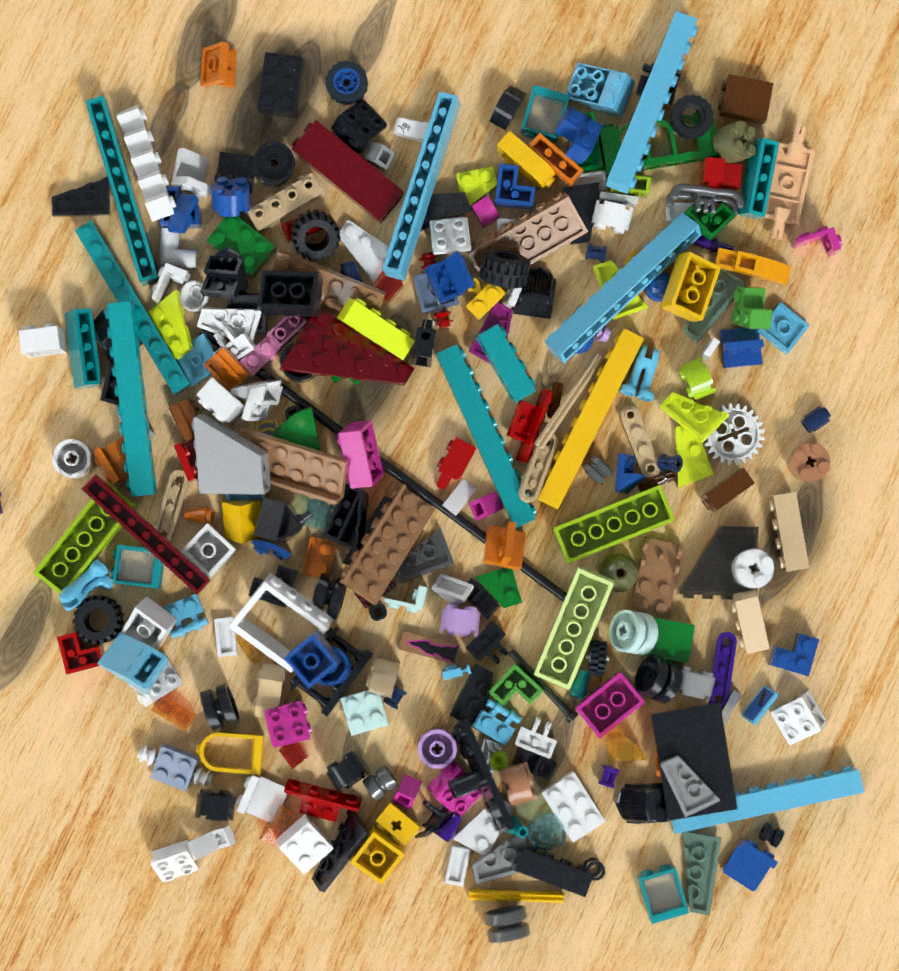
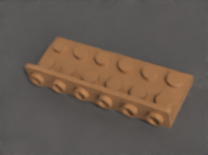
M560 192L554 195L549 202L538 204L535 210L522 213L518 217L519 219L514 222L509 221L505 223L502 229L496 232H489L481 241L476 240L472 242L471 251H467L478 273H480L483 253L490 250H504L523 255L529 259L531 265L586 234L588 231L567 193L564 192L562 194Z
M281 249L277 253L272 271L318 272L324 280L320 308L337 318L349 298L353 300L359 298L367 304L365 306L367 309L371 310L373 308L380 312L386 295L385 291Z
M242 427L240 429V436L268 452L270 482L272 486L290 490L292 493H300L311 499H319L327 504L336 505L344 497L348 459Z
M405 484L399 487L396 486L390 494L392 499L389 503L386 502L380 510L382 515L380 518L376 517L370 526L373 528L370 534H365L360 542L363 545L359 550L356 549L350 558L353 561L349 566L346 565L340 574L342 578L339 582L374 605L378 603L435 511L434 507L407 490V485Z

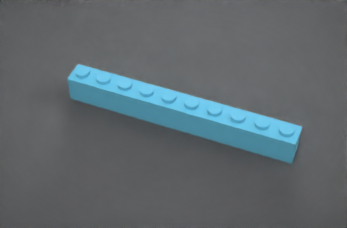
M678 11L675 12L608 176L607 187L628 194L630 188L634 189L637 182L636 172H641L644 164L642 157L644 154H648L651 144L648 142L651 137L654 138L658 127L655 125L657 120H662L665 112L662 109L664 103H669L672 94L669 93L670 88L675 87L678 80L676 73L678 70H682L685 60L682 59L684 53H689L692 45L689 41L691 37L695 38L698 30V26H696L697 18Z
M443 92L438 94L382 268L387 277L405 281L461 106L456 95Z
M683 212L674 218L669 226L661 230L654 240L647 243L639 254L633 256L625 267L619 269L610 281L605 282L596 294H593L582 307H579L568 320H565L555 332L547 337L544 342L548 350L563 363L569 360L677 259L678 254L683 253L702 235L699 225Z
M853 766L842 767V771L839 772L828 770L822 772L823 775L820 776L809 774L805 775L802 780L797 781L796 778L785 780L784 784L778 785L777 782L768 783L766 788L750 787L747 788V792L743 793L737 790L735 791L736 810L671 820L672 831L674 834L864 793L860 771L857 768H853Z

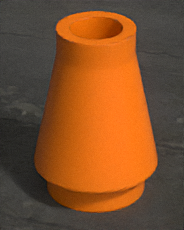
M209 506L186 509L185 520L204 525L207 523L212 524L214 521V509L209 508Z

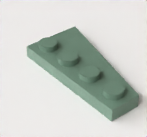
M720 269L703 320L696 322L687 320L682 330L683 333L698 344L734 300L736 286H745L746 283L732 272Z
M688 831L683 832L690 912L710 915L722 838Z

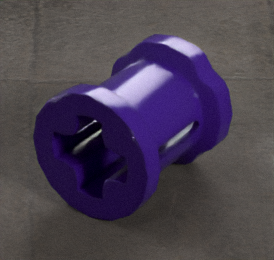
M603 764L604 771L598 784L615 788L614 781L620 769Z

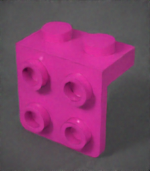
M828 226L817 229L811 235L809 232L799 235V238L795 239L796 241L792 244V247L794 249L822 240L827 257H830L841 250L843 244L840 235L836 234L834 227L828 229Z
M295 701L265 710L264 715L273 747L311 739V726L309 722H306L305 717L307 715V708L305 703L302 704V701Z
M453 760L431 781L427 789L452 813L461 817L482 793L479 789L458 799L453 798L448 787V781L466 774L459 764Z

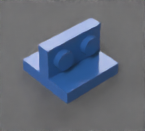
M745 327L720 330L724 369L763 364L761 348L764 347L763 339H760V335L757 332L758 329Z

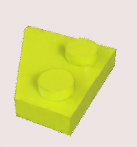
M493 166L456 174L459 192L466 193L470 206L497 186Z

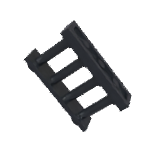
M337 626L327 631L324 636L327 638L326 641L330 643L333 640L356 657L355 660L358 662L354 668L351 667V672L343 683L328 685L335 692L332 698H325L312 687L308 689L297 674L290 682L292 685L291 691L299 687L322 704L323 710L321 713L326 717L374 654L368 649L365 652L362 650L360 652L336 633L340 629Z

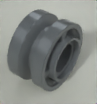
M592 456L589 459L591 463H585L582 468L592 480L602 485L605 482L604 477H610L612 472L608 465L600 458Z

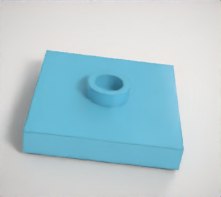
M780 301L772 311L771 329H758L757 332L787 355L810 325Z
M206 333L192 340L193 349L181 359H176L192 386L197 385L212 375L203 366L216 351Z

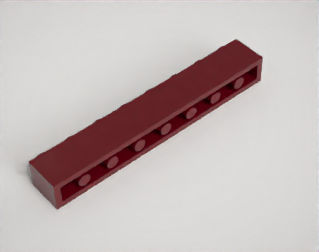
M97 474L83 486L82 491L197 595L211 581V578L206 576Z

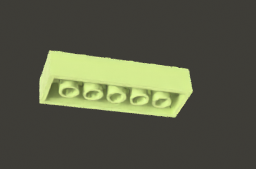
M578 566L535 669V676L570 690L615 580Z

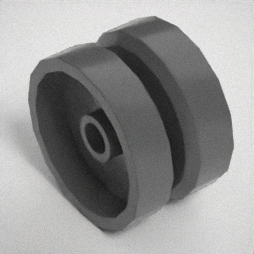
M524 905L506 906L484 913L486 925L493 926L487 930L489 942L514 941L530 935L529 924L523 921L527 917Z

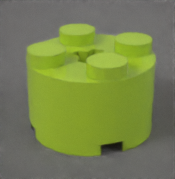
M702 356L680 365L681 369L678 370L681 380H686L688 387L685 389L689 399L694 398V400H698L716 392V388L711 389L713 380L706 364H701V361H703Z

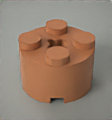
M812 442L797 446L791 452L788 459V468L792 476L798 480L812 482L821 479L829 471L830 457L822 445ZM808 459L813 462L811 466L805 463Z
M527 762L501 769L511 806L538 800L535 789H530L534 785L531 775H526L530 773Z

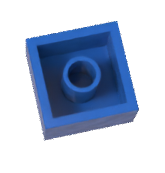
M318 630L284 657V660L308 689L343 661Z

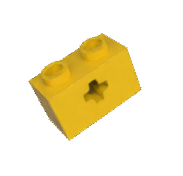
M392 801L376 818L378 823L376 826L383 832H390L393 835L391 838L399 845L403 843L406 846L421 826ZM398 820L401 821V823H400L401 828H399V827H396V829L393 828V825H394L393 821H395V822H398Z

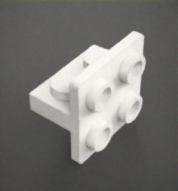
M467 217L430 221L434 255L454 253L456 251H471Z
M188 839L152 851L153 859L150 860V863L162 882L171 881L174 878L189 875L198 870V865L193 860L187 844L189 842Z

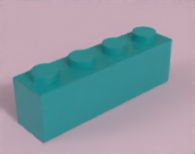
M766 138L755 139L757 153L748 158L741 193L744 207L738 208L737 215L752 219L764 218L766 215L779 142Z
M92 308L73 309L64 315L74 389L93 388L102 384Z
M496 324L476 335L475 338L513 403L518 402L535 392L534 386L536 384L531 376H527L525 372L526 366L521 359L518 360L515 353L517 351L514 345L508 343L506 331L502 326L499 327Z

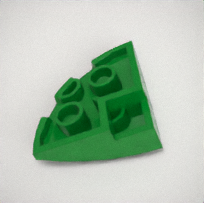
M312 407L290 415L289 419L282 425H279L272 434L273 437L321 451Z

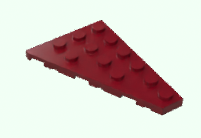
M321 308L319 317H311L279 368L281 371H294L302 374L310 373L311 375L336 376L344 379L352 378L353 380L377 381L386 384L394 383L395 385L402 386L407 383L415 369Z

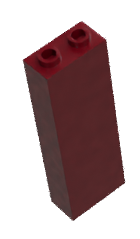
M317 120L313 123L310 122L305 127V133L302 137H297L292 143L293 154L381 224L404 197V191Z

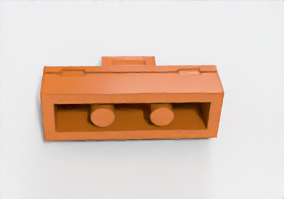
M541 133L528 146L554 170L555 175L570 187L579 179L584 171Z

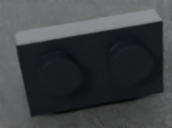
M359 100L338 115L331 129L347 146L357 154H360L368 141L386 129L387 123L365 100Z

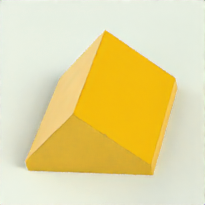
M261 499L222 501L224 537L226 539L243 544L262 538L254 536L261 510Z

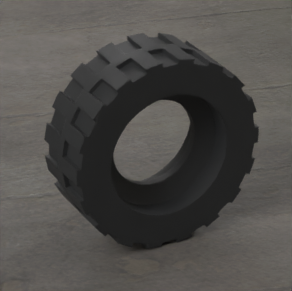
M686 95L674 104L670 115V125L678 136L694 140L702 137L709 130L713 122L714 113L711 109L712 106L706 99L701 98L702 96ZM695 108L700 112L701 121L699 124L688 126L683 122L682 114L686 109Z

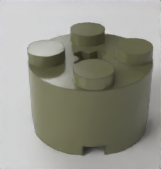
M743 121L723 126L713 136L714 150L716 153L719 152L721 158L725 159V163H736L748 159L757 153L755 147L756 131L753 126H748Z

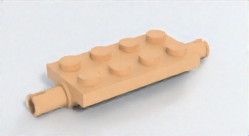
M795 126L792 142L789 144L779 143L766 215L764 217L774 221L770 236L772 239H775L776 236L777 240L783 239L785 224L799 225L815 152L804 147L803 141L807 130L805 127H802L800 130L801 126Z

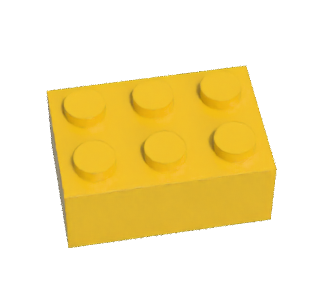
M691 252L678 254L660 308L690 322L702 321L721 267Z

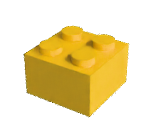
M373 826L369 831V836L350 859V863L382 885L405 855V847L399 845L387 834Z

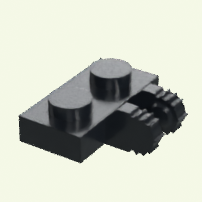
M493 621L478 634V637H475L465 647L478 661L487 654L496 664L500 660L490 651L494 646L505 656L509 653L499 643L506 634Z

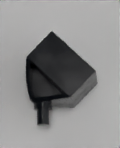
M263 498L254 536L285 543L302 530L303 525L306 524L305 521L312 518L313 514L310 510L302 515L297 514L293 505Z

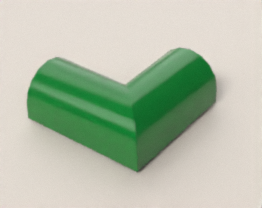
M724 202L715 209L714 214H710L709 211L702 213V206L700 212H695L694 204L684 212V214L699 225L701 233L709 241L737 216Z

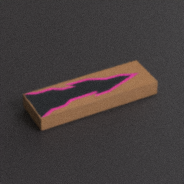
M403 631L399 650L451 664L455 663L459 645L407 631Z

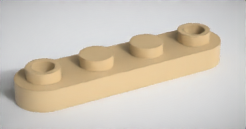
M626 406L620 413V419L641 474L645 475V478L657 476L660 473L657 466L658 460L639 410L634 406ZM628 412H632L634 414V417L632 419H629L627 417ZM649 465H652L654 467L653 472H649L647 470V467Z
M554 434L549 439L548 446L545 445L543 449L537 446L534 447L518 491L519 497L523 502H533L539 496L558 445L557 437Z
M175 470L169 476L155 528L160 533L163 531L167 533L166 538L170 542L175 533L189 484L182 470ZM181 476L183 478L182 483H177V477Z

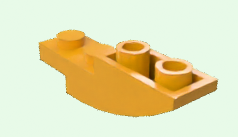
M718 248L714 263L723 270L749 275L751 278L786 286L788 285L791 266L778 261Z

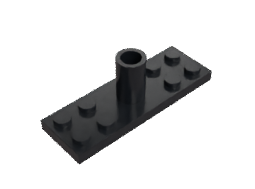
M468 719L460 721L453 727L454 731L452 733L455 740L459 741L462 747L460 749L461 755L464 759H467L472 771L448 781L449 790L453 798L458 799L480 789L485 800V810L491 814L493 819L492 826L500 835L515 828Z

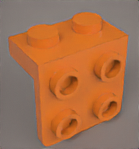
M124 436L105 448L99 447L93 451L96 455L93 457L95 462L105 470V473H103L108 483L112 482L114 485H118L129 478L124 468V462L127 461L126 454H123L122 451Z

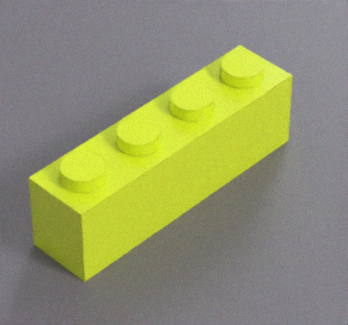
M349 298L337 318L396 357L404 360L415 340L410 338L411 333L403 328L401 330L395 327L397 324L388 318L386 321L380 317L382 314L373 308L371 310L365 307L367 304L359 298L356 300Z

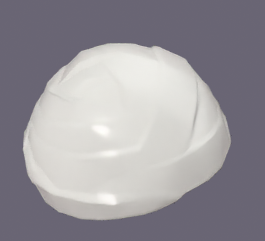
M192 280L187 282L181 289V304L191 312L202 310L209 302V297L203 296L200 293L203 285L202 282Z

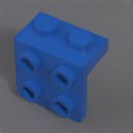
M459 251L452 253L444 261L425 268L439 303L461 296L474 285L473 277L468 272L465 259Z
M741 839L723 867V872L749 890L755 891L770 867L774 869L778 862L774 859V854L766 849L762 852L758 849L759 845L748 839V841Z

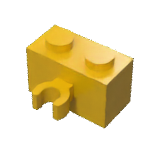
M474 277L473 280L477 286L475 288L471 287L468 291L475 292L476 294L467 302L466 307L480 320L507 293V289L488 283L482 288L480 280Z

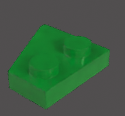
M503 568L476 576V579L503 608L522 603L512 569Z

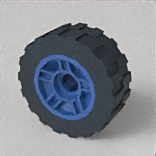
M344 60V62H337L328 71L326 76L327 91L330 97L337 103L353 105V103L363 99L365 93H367V75L359 64ZM344 80L351 82L350 85L345 86Z

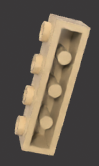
M313 173L301 175L298 178L299 181L294 184L288 183L277 194L273 192L265 197V201L261 203L256 202L251 205V209L247 214L259 234L325 196Z
M796 492L770 496L771 500H768L770 512L773 511L774 515L772 527L777 532L775 545L777 550L780 549L781 557H778L780 569L783 568V572L809 568Z

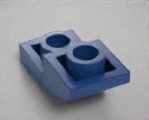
M183 193L179 195L175 203L174 214L170 216L169 232L185 234L193 221L190 214L199 201L196 195Z
M253 540L251 542L255 545L253 549L261 555L263 553L268 555L272 549L274 550L273 555L281 561L283 558L288 560L292 555L286 549L270 542Z

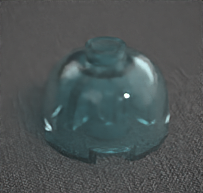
M537 814L532 817L528 824L527 840L533 843V846L537 849L552 850V846L557 844L561 846L566 840L564 825L555 814Z

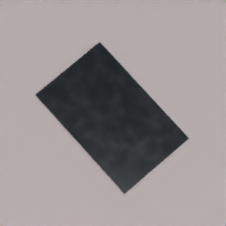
M720 702L651 714L668 821L736 810L737 803ZM678 755L721 801L685 817L660 763Z

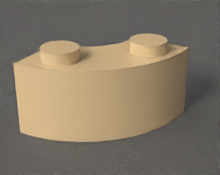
M379 657L377 660L373 659L371 670L374 671L373 676L369 675L366 686L369 687V692L391 698L401 663Z
M263 663L262 669L257 671L256 682H259L257 697L253 698L252 708L255 709V717L265 718V710L281 706L286 670L284 667Z

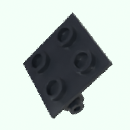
M220 152L214 182H216L218 177H227L228 179L244 177L247 179L250 194H252L255 179L252 172L254 156Z

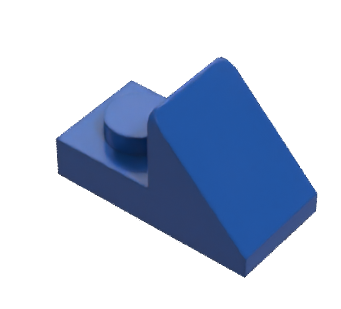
M628 454L618 455L615 492L628 494L645 478V475L633 474L635 456Z

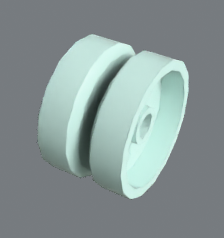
M622 610L613 617L610 623L609 640L612 647L617 651L644 655L649 653L657 642L658 626L650 614Z

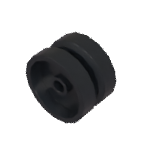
M277 141L261 145L255 152L252 161V172L255 178L261 184L268 187H279L285 184L291 178L295 168V157L291 149ZM271 161H274V164L277 163V166H271Z
M321 573L314 590L313 604L322 611L328 605L326 614L333 618V620H338L347 586L339 582L341 578L338 577L333 588H331L332 575Z
M649 655L638 667L634 682L635 690L640 695L665 704L675 697L682 682L681 667L660 656Z
M227 683L216 686V695L211 689L200 692L203 711L213 732L224 728V719L229 726L240 723L237 705Z

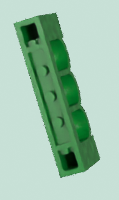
M696 110V113H693L692 116L682 115V120L690 126H696L701 121V114ZM714 116L707 133L695 139L697 151L677 154L673 127L665 120H657L655 126L662 128L667 133L671 155L651 158L649 150L647 155L644 154L645 159L643 160L644 164L641 171L704 161L706 157L718 158L720 154L719 152L716 153L713 147V136L716 132ZM613 124L602 126L599 133V141L606 177L609 176L621 147V136L627 132L630 124L624 125L620 130L618 126H613Z

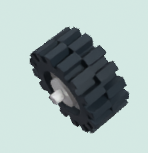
M591 640L589 655H586V659H588V674L604 676L606 661H609V657H606L607 641Z

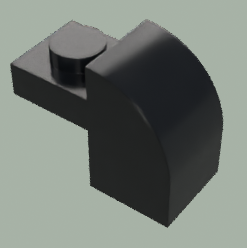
M509 85L499 99L489 122L506 130L512 122L517 109L525 99L526 93Z

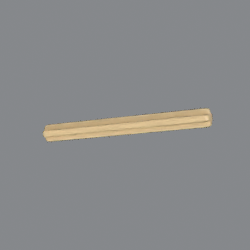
M594 354L536 440L535 446L540 449L545 447L603 361L602 355Z

